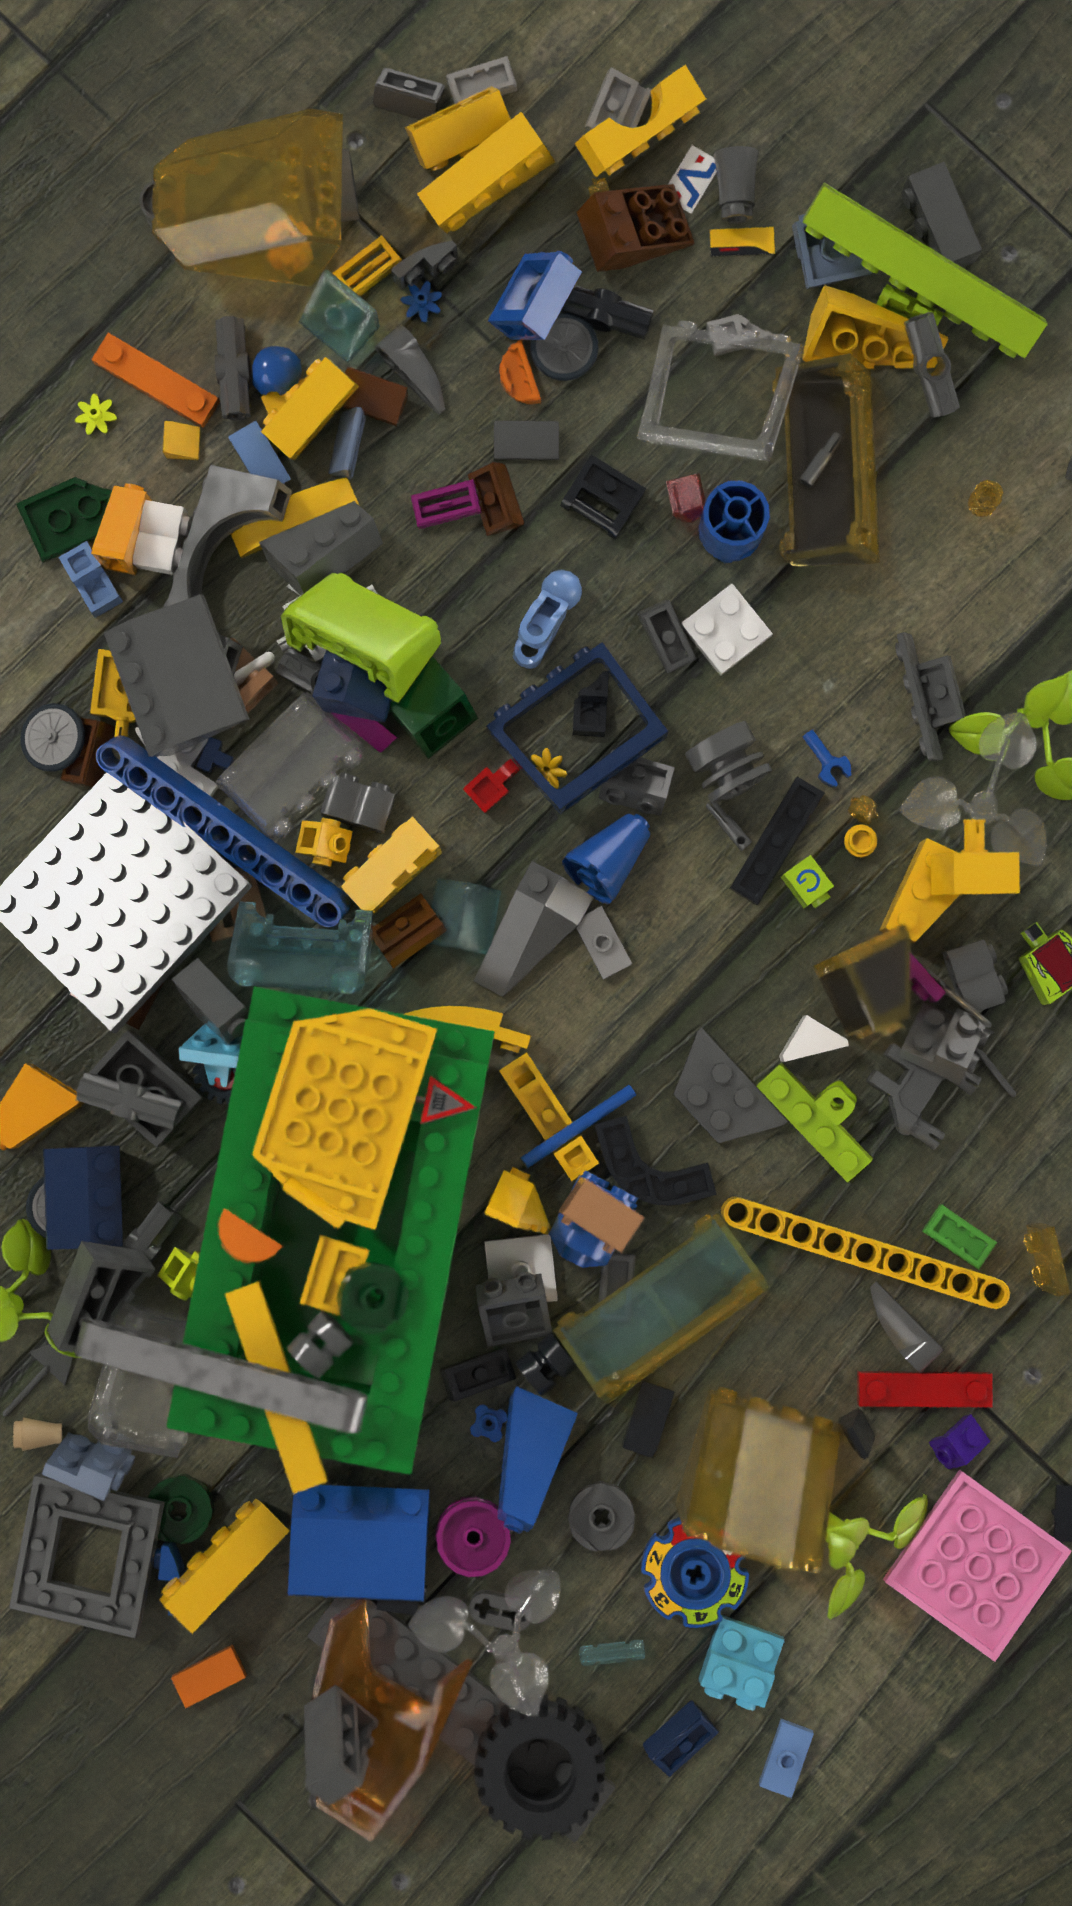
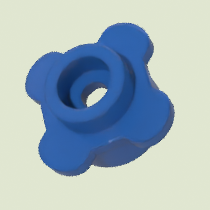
M485 1404L477 1406L475 1409L476 1420L470 1427L471 1434L474 1437L484 1436L488 1437L492 1442H498L502 1438V1424L507 1420L506 1412L502 1409L488 1408ZM487 1420H490L492 1422V1425L487 1426L485 1422Z

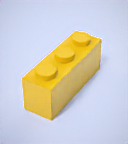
M491 86L405 127L419 164L425 169L431 168V171H435L448 165V159L458 154L460 157L466 156L477 145L485 141L511 119L500 90Z
M327 357L322 361L319 358L316 359L306 371L307 379L301 386L295 384L286 393L284 399L287 402L279 411L276 408L273 409L263 421L265 427L261 432L292 460L298 458L359 387Z

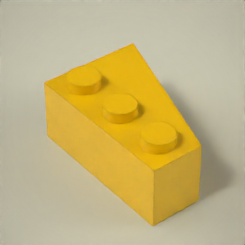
M412 816L392 833V837L384 845L380 844L368 854V860L360 868L355 866L342 878L345 883L341 888L367 917L371 918L438 858L442 851L440 846Z
M928 838L921 841L879 931L907 944L916 942L959 896L931 895V855L958 852Z

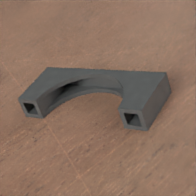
M210 465L208 474L203 480V490L198 506L194 509L192 525L188 537L183 543V553L179 566L174 572L173 585L164 607L202 594L203 577L212 554L220 543L235 530L257 521L275 520L282 522L292 490L277 479ZM218 632L234 675L243 646L222 636Z

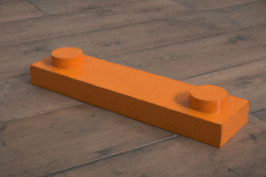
M107 333L91 359L98 367L203 429L220 403L219 398L110 333Z

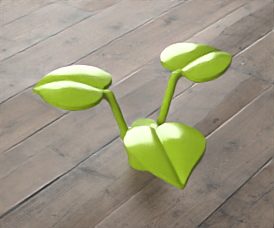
M1072 670L1060 677L1044 681L1033 687L1026 694L1024 708L1017 709L1015 718L1007 727H1005V720L1001 715L990 712L966 716L949 726V733L964 748L978 755H991L1003 750L1007 744L1005 734H1010L1021 719H1024L1026 724L1032 728L1042 727L1045 758L1048 766L1036 770V785L1044 794L1052 798L1072 800V758H1062L1054 763L1051 755L1048 728L1049 719L1060 725L1072 723Z
M19 1219L6 1232L2 1241V1255L6 1264L14 1271H22V1274L11 1287L5 1289L0 1286V1342L7 1341L14 1336L18 1328V1322L21 1320L48 1319L51 1321L53 1316L50 1312L23 1313V1300L20 1296L14 1294V1291L28 1278L29 1273L36 1276L44 1274L49 1267L51 1259L50 1250L46 1249V1238L39 1235L33 1229L30 1222L25 1219ZM49 1322L45 1327V1337L49 1344L61 1354L81 1358L73 1352L59 1351L47 1332Z
M923 1493V1497L914 1499L902 1509L896 1519L894 1531L891 1533L869 1528V1521L865 1518L846 1519L843 1521L829 1510H824L819 1514L813 1524L812 1531L829 1543L830 1566L834 1569H840L843 1566L846 1568V1575L838 1579L831 1593L828 1619L831 1620L846 1611L856 1601L863 1589L865 1573L861 1569L854 1571V1567L849 1561L853 1558L856 1549L859 1548L867 1534L888 1541H894V1547L897 1549L906 1547L917 1534L926 1518L928 1509L927 1495Z

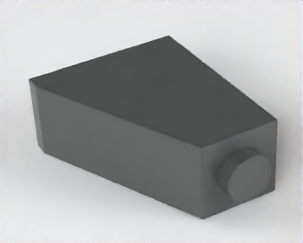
M198 958L172 978L173 983L190 1010L227 1044L243 1035L245 1020L248 1019L249 1014L247 1009Z

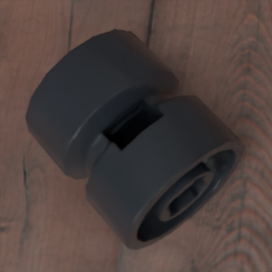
M552 1332L537 1344L538 1350L536 1352L529 1350L516 1361L519 1370L541 1396H544L557 1385V1377L565 1378L579 1367L570 1352Z

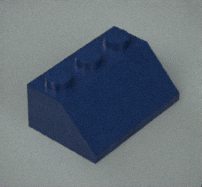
M328 650L325 651L312 695L323 711L385 722L392 700L384 696V691L387 687L379 679L375 683L370 681L366 670Z
M119 1145L43 1149L46 1249H79L81 1241L116 1247L123 1246Z

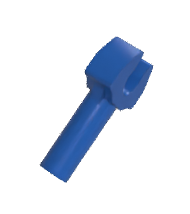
M813 729L803 736V739L822 763L821 772L818 775L822 783L833 788L838 785L835 778L831 775V768L833 767L839 768L846 778L851 776V764L846 756L841 758L832 756Z

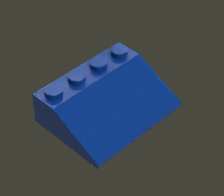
M317 1485L294 1493L291 1516L288 1596L424 1602L430 1513L429 1490Z

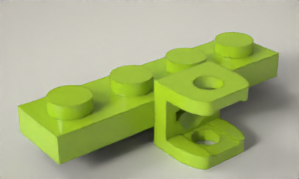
M781 1062L757 1084L756 1087L847 1183L872 1162L873 1158L841 1125L853 1112L857 1102V1096L843 1081L837 1080L829 1084L815 1098ZM833 1098H841L844 1103H836Z

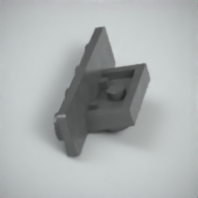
M902 632L897 634L899 643L895 644V649L900 662H904L906 674L903 675V681L907 692L912 694L914 706L911 707V713L915 724L920 726L922 737L919 738L920 749L929 761L937 762L943 760V755L936 728L952 724L966 717L951 656L946 655L919 664L912 635Z

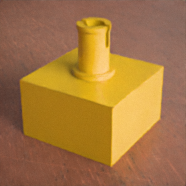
M985 819L963 820L964 850H961V853L931 855V895L1020 893L1019 852H988V850H985Z

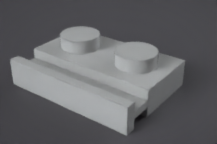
M611 67L607 71L583 130L589 132L609 117L622 126L637 127L652 89H645L639 85V82Z

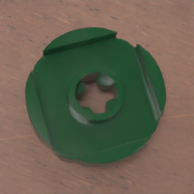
M367 1262L349 1268L337 1293V1306L340 1317L351 1327L365 1334H379L388 1330L386 1327L390 1326L395 1320L398 1322L403 1316L408 1302L406 1285L402 1282L398 1273L391 1267L378 1262ZM375 1289V1293L380 1295L379 1301H373L372 1307H368V1302L365 1300L366 1294Z
M180 1474L163 1479L152 1489L148 1496L150 1499L165 1502L158 1538L168 1543L186 1544L196 1540L208 1528L214 1514L213 1500L208 1488L200 1480L188 1474ZM174 1501L178 1503L184 1502L187 1505L185 1511L188 1515L186 1517L180 1514L175 1517L172 1514L175 1508L172 1504Z

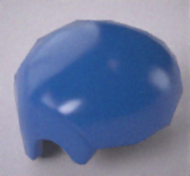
M280 346L265 347L257 353L252 364L251 376L253 386L263 395H267L268 392L272 391L284 395L286 391H289L295 384H298L302 376L300 359L289 348Z

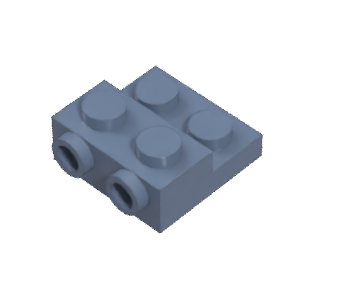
M805 214L798 216L799 221L792 225L797 256L798 259L801 258L806 289L866 277L872 274L871 271L861 265L863 259L853 253H851L850 257H847L833 248L834 241L825 236L822 240H819L806 232L805 228L807 225L803 223Z
M68 1432L46 1462L42 1475L105 1501L112 1489L118 1491L124 1476L129 1474L136 1456L131 1454L133 1447L125 1444L117 1437H109L103 1434L95 1444L82 1435H74Z

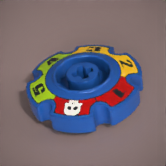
M689 1515L669 1521L667 1523L669 1532L665 1536L654 1533L649 1539L642 1555L641 1572L651 1577L650 1581L644 1584L646 1596L655 1610L667 1620H670L674 1615H680L683 1617L682 1621L685 1627L700 1628L714 1625L722 1621L721 1610L725 1607H731L735 1610L746 1593L749 1573L746 1568L739 1567V1562L746 1558L745 1551L736 1535L727 1526L719 1523L715 1528L707 1527L705 1516ZM696 1565H699L701 1574L695 1573L694 1577H690L688 1568L694 1569Z

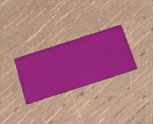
M332 713L380 753L397 738L378 721Z

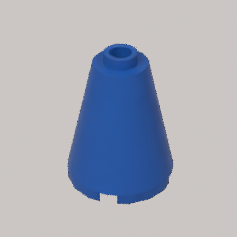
M625 814L568 852L562 861V865L577 885L583 882L590 888L587 893L592 895L594 899L601 903L610 904L617 897L650 837L648 830L650 826L638 814L634 816Z

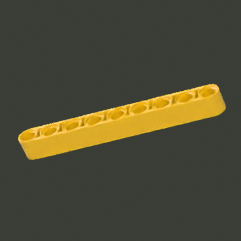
M734 1196L728 1198L721 1206L722 1218L728 1225L749 1233L992 1309L1003 1307L1010 1298V1291L1006 1283L990 1275L741 1197ZM735 1203L743 1204L746 1210L744 1218L740 1221H732L728 1215L729 1208ZM773 1213L777 1218V1225L771 1231H764L761 1228L760 1220L765 1214ZM805 1223L809 1230L807 1238L802 1241H795L792 1235L794 1226ZM837 1233L840 1237L839 1247L834 1251H827L824 1246L826 1236ZM868 1243L871 1246L872 1254L869 1259L859 1261L856 1256V1250L861 1244ZM900 1253L904 1260L903 1265L899 1270L891 1271L888 1266V1260L893 1254ZM925 1264H933L935 1268L934 1277L931 1280L923 1281L920 1275L921 1268ZM963 1273L966 1276L967 1284L962 1290L955 1291L952 1281L957 1274ZM994 1283L998 1286V1295L994 1300L987 1301L984 1295L985 1289L989 1284Z

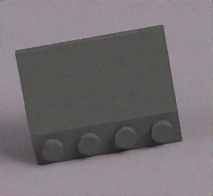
M203 594L135 617L104 632L149 757L174 755L249 720Z

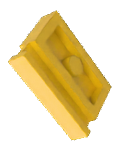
M321 1235L300 1303L340 1315L337 1306L339 1286L349 1268L366 1263L369 1249Z

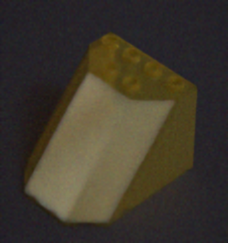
M309 108L187 139L153 168L152 212L154 213V219L152 220V234L160 243H164L176 256L175 260L185 270L312 287L341 246L343 114Z
M719 1386L718 1391L709 1389L675 1504L684 1532L694 1537L705 1539L711 1542L710 1545L718 1549L789 1571H799L800 1568L809 1572L820 1573L841 1432L836 1427H833L834 1421L815 1415L814 1420H810L801 1415L802 1412L788 1406H782V1410H777L769 1405V1401L751 1396L750 1400L747 1401L738 1398V1392Z

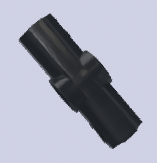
M574 285L560 313H568L583 318L593 329L598 331L610 332L613 329L644 340L654 310L623 301L613 291L602 288L592 291L578 285Z

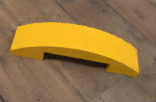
M347 477L329 481L292 494L282 522L275 520L253 522L231 533L240 557L244 558L262 550L259 544L260 541L353 501L358 504V501Z
M527 1052L499 1070L545 1141L572 1123ZM578 1134L553 1151V1154L571 1181L582 1175L585 1170L588 1171L599 1164L581 1134Z

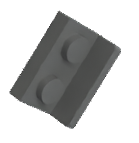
M638 758L602 784L598 797L613 805H623L637 809L644 814L660 816L675 767Z

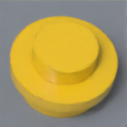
M855 825L845 834V848L855 857H866L875 850L877 835L867 825Z

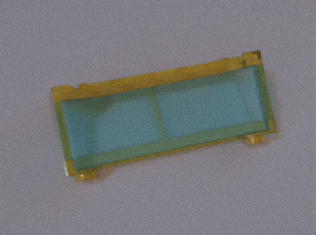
M718 1213L712 1217L710 1214H707L700 1218L693 1225L695 1230L692 1233V1237L584 1314L579 1313L577 1315L572 1311L557 1322L559 1326L553 1330L594 1392L605 1403L609 1404L769 1289L762 1273Z

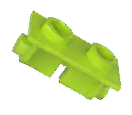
M886 284L876 303L908 319L919 314L933 312L937 326L944 314L935 308L926 306L918 299L889 284Z

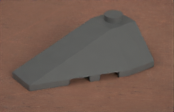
M532 861L515 891L474 982L504 997L531 972L532 968L540 960L549 955L556 948V945L579 926L594 897L562 876Z

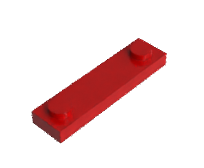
M857 1371V1405L859 1407L993 1408V1374L990 1372L919 1373L904 1371Z

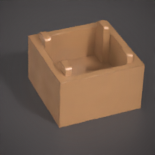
M585 1178L578 1180L558 1211L564 1215L561 1220L562 1223L569 1226L573 1221L603 1241L605 1244L602 1249L609 1254H612L614 1249L622 1252L644 1219L643 1216Z

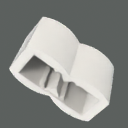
M145 500L133 555V564L136 568L174 575L183 553L181 548L184 536L188 537L192 524V519L188 517V512L184 507Z

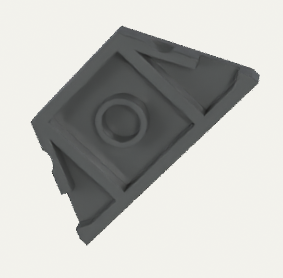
M701 1027L695 1035L691 1050L673 1093L678 1101L717 1143L785 1125L788 1121Z

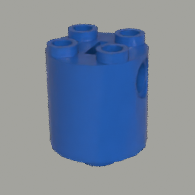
M728 481L717 486L707 497L698 526L699 538L705 550L723 563L740 561L751 556L759 547L770 518L769 504L764 494L753 484L744 481Z
M586 1170L582 1176H578L573 1186L574 1188L580 1178H585L635 1211L638 1206L636 1205L637 1197L614 1185L611 1191L608 1190L609 1182ZM559 1213L549 1235L560 1256L582 1268L608 1265L614 1251L612 1254L602 1249L605 1244L603 1241L573 1221L569 1226L562 1223L561 1220L564 1215Z

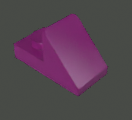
M902 943L892 949L889 995L897 993L910 980L914 984L911 986V989L922 1001L928 999L930 1003L937 1002L946 994L944 989Z

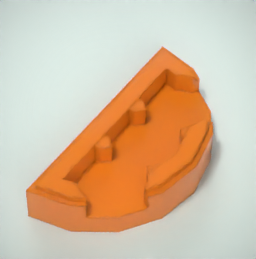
M519 340L510 345L499 366L501 384L506 393L516 401L528 405L541 403L540 394L523 342Z
M223 1210L218 1222L219 1238L223 1249L233 1259L243 1263L262 1262L272 1258L282 1248V1245L228 1210Z

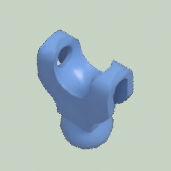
M563 569L553 571L543 580L541 593L528 609L518 631V640L514 647L513 658L521 667L532 669L541 663L566 617L567 610L572 609L580 601L582 596L581 583L579 578L572 572ZM524 645L538 649V653L533 657H525L521 649Z

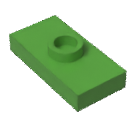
M939 1204L922 1230L923 1233L978 1270L997 1244L992 1238L942 1204Z

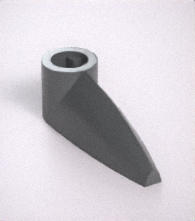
M399 324L375 346V349L382 360L433 411L440 415L445 410V405L437 376L428 359L419 348L414 336L407 328Z
M875 1281L870 1289L880 1323L901 1355L919 1373H922L944 1349Z

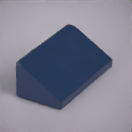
M690 1701L643 1743V1747L650 1760L670 1777L715 1737L719 1731L693 1701Z

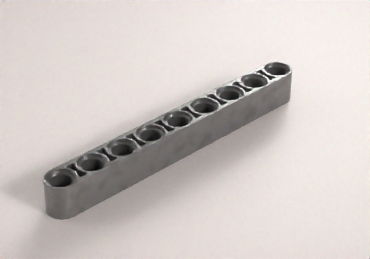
M94 1319L82 1320L75 1349L76 1356L336 1430L358 1433L361 1430L368 1396L344 1387Z

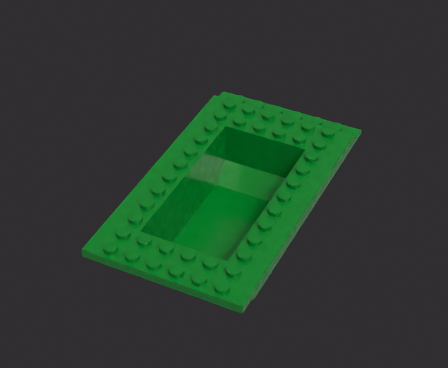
M254 986L248 1019L245 1020L183 1343L248 1361L225 1293L260 1281L291 1373L358 1391L368 1396L361 1430L358 1433L344 1432L308 1422L320 1458L411 1475L495 1031L373 1009L437 1029L417 1096L426 1097L431 1076L474 1105L476 1109L420 1124L424 1104L415 1103L376 1229L345 1221L340 1228H336L285 1192L284 1188H282L284 1184L263 1166L252 1153L293 1022L373 1008ZM223 1210H228L282 1245V1248L272 1258L262 1262L243 1263L233 1259L223 1249L219 1238L218 1222ZM321 1235L369 1249L366 1263H382L398 1273L402 1282L406 1285L408 1302L403 1316L398 1322L395 1320L390 1326L386 1327L388 1330L379 1334H365L351 1327L340 1315L300 1303ZM375 1289L371 1290L365 1297L368 1307H372L373 1301H379L380 1295L375 1293ZM321 1311H324L348 1332L354 1342L340 1357L333 1356L331 1367L320 1378H316L296 1361L287 1347L301 1332L308 1333V1325ZM322 1338L318 1340L323 1346L327 1344ZM174 1384L166 1425L167 1429L278 1450L265 1409Z

